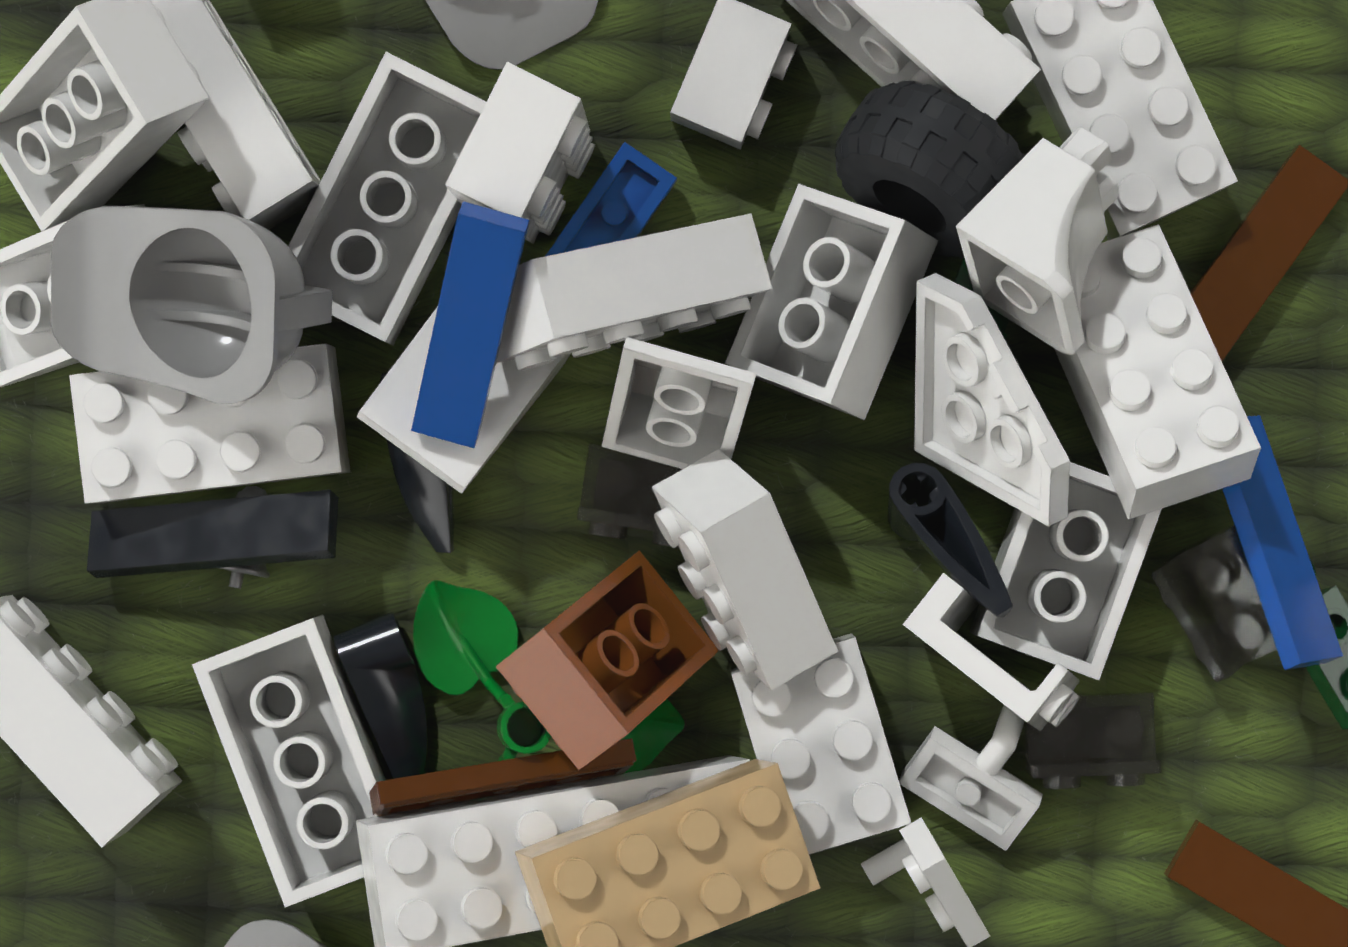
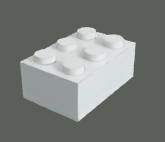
M798 184L766 262L773 289L752 297L750 301L751 310L745 313L725 364L757 373L756 378L865 420L916 296L917 281L923 279L938 240L906 220Z
M719 449L652 486L662 509L654 514L655 521L672 548L679 546L685 560L684 563L678 566L680 576L692 596L696 600L702 598L708 610V614L701 617L702 624L718 650L721 651L727 647L731 658L744 676L753 672L772 691L838 652L770 492Z
M1070 462L1068 517L1048 527L1014 508L995 560L1013 608L1005 617L997 618L979 604L969 632L1052 664L1060 663L1066 669L1099 680L1162 509L1128 520L1110 476Z
M852 633L833 639L838 649L837 653L772 691L753 672L744 676L738 668L731 669V675L756 758L778 763L809 854L911 824L857 640Z

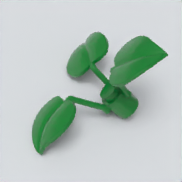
M439 580L431 581L422 593L413 623L414 652L421 672L435 688L449 695H459L467 692L480 679L485 688L504 709L498 718L497 733L500 741L506 748L497 761L516 758L518 753L529 754L541 750L550 741L551 735L524 701L515 702L511 695L507 694L489 673L499 671L496 666L517 649L519 632L513 615L502 602L483 591L455 586ZM668 699L621 739L632 738L637 760L625 773L641 771L647 767L665 746L684 729L685 723L682 716Z

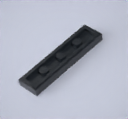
M330 489L92 511L87 572L95 578L335 558L339 497Z

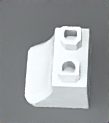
M1078 127L1060 147L1042 138L956 225L974 292L981 295L985 304L1061 353L1073 355L1085 342L1080 309L1083 282L1096 249L1108 233L1104 212L1119 196L1117 183L1108 173L1102 170L1112 159L1110 145L1082 127Z

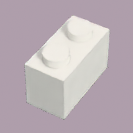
M717 0L671 109V121L740 150L746 135L758 139L772 107V103L762 100L770 78L773 76L783 81L797 48L796 44L787 41L792 23L737 0Z

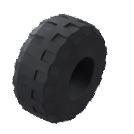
M901 81L896 84L893 82L870 91L846 123L836 142L837 147L834 151L837 177L841 179L842 187L848 196H851L857 204L906 220L938 240L934 249L937 255L945 257L956 256L960 259H964V254L956 225L1025 157L1020 152L1018 143L1013 137L1007 134L998 125V122L988 114L981 112L965 99L943 91L942 88L930 84H917L915 81Z

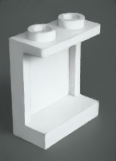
M943 573L903 625L1028 724L1040 731L1047 722L1057 727L1068 716L1080 698L1073 691L1080 680L1060 663H1057L1036 690L1030 691L956 633L979 603L964 588Z

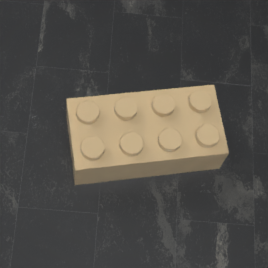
M753 759L515 851L547 947H675L820 889L779 765L775 762Z

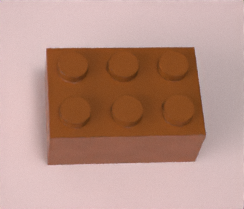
M639 550L506 657L496 668L511 685L516 695L524 701L552 736L556 745L564 751L576 768L580 770L629 734L719 650Z

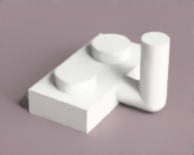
M1005 705L1002 707L992 738L980 754L934 726L903 769L899 779L900 785L1005 851L1037 811L1043 796L1036 789L1002 769L1016 749L1025 722Z
M922 817L899 830L904 839L861 863L873 886L906 868L920 894L932 888L935 893L926 897L925 901L943 932L955 926L967 947H973L990 937Z

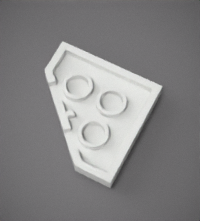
M937 273L918 280L916 289L914 451L1049 527L1068 517L1070 460L982 296Z

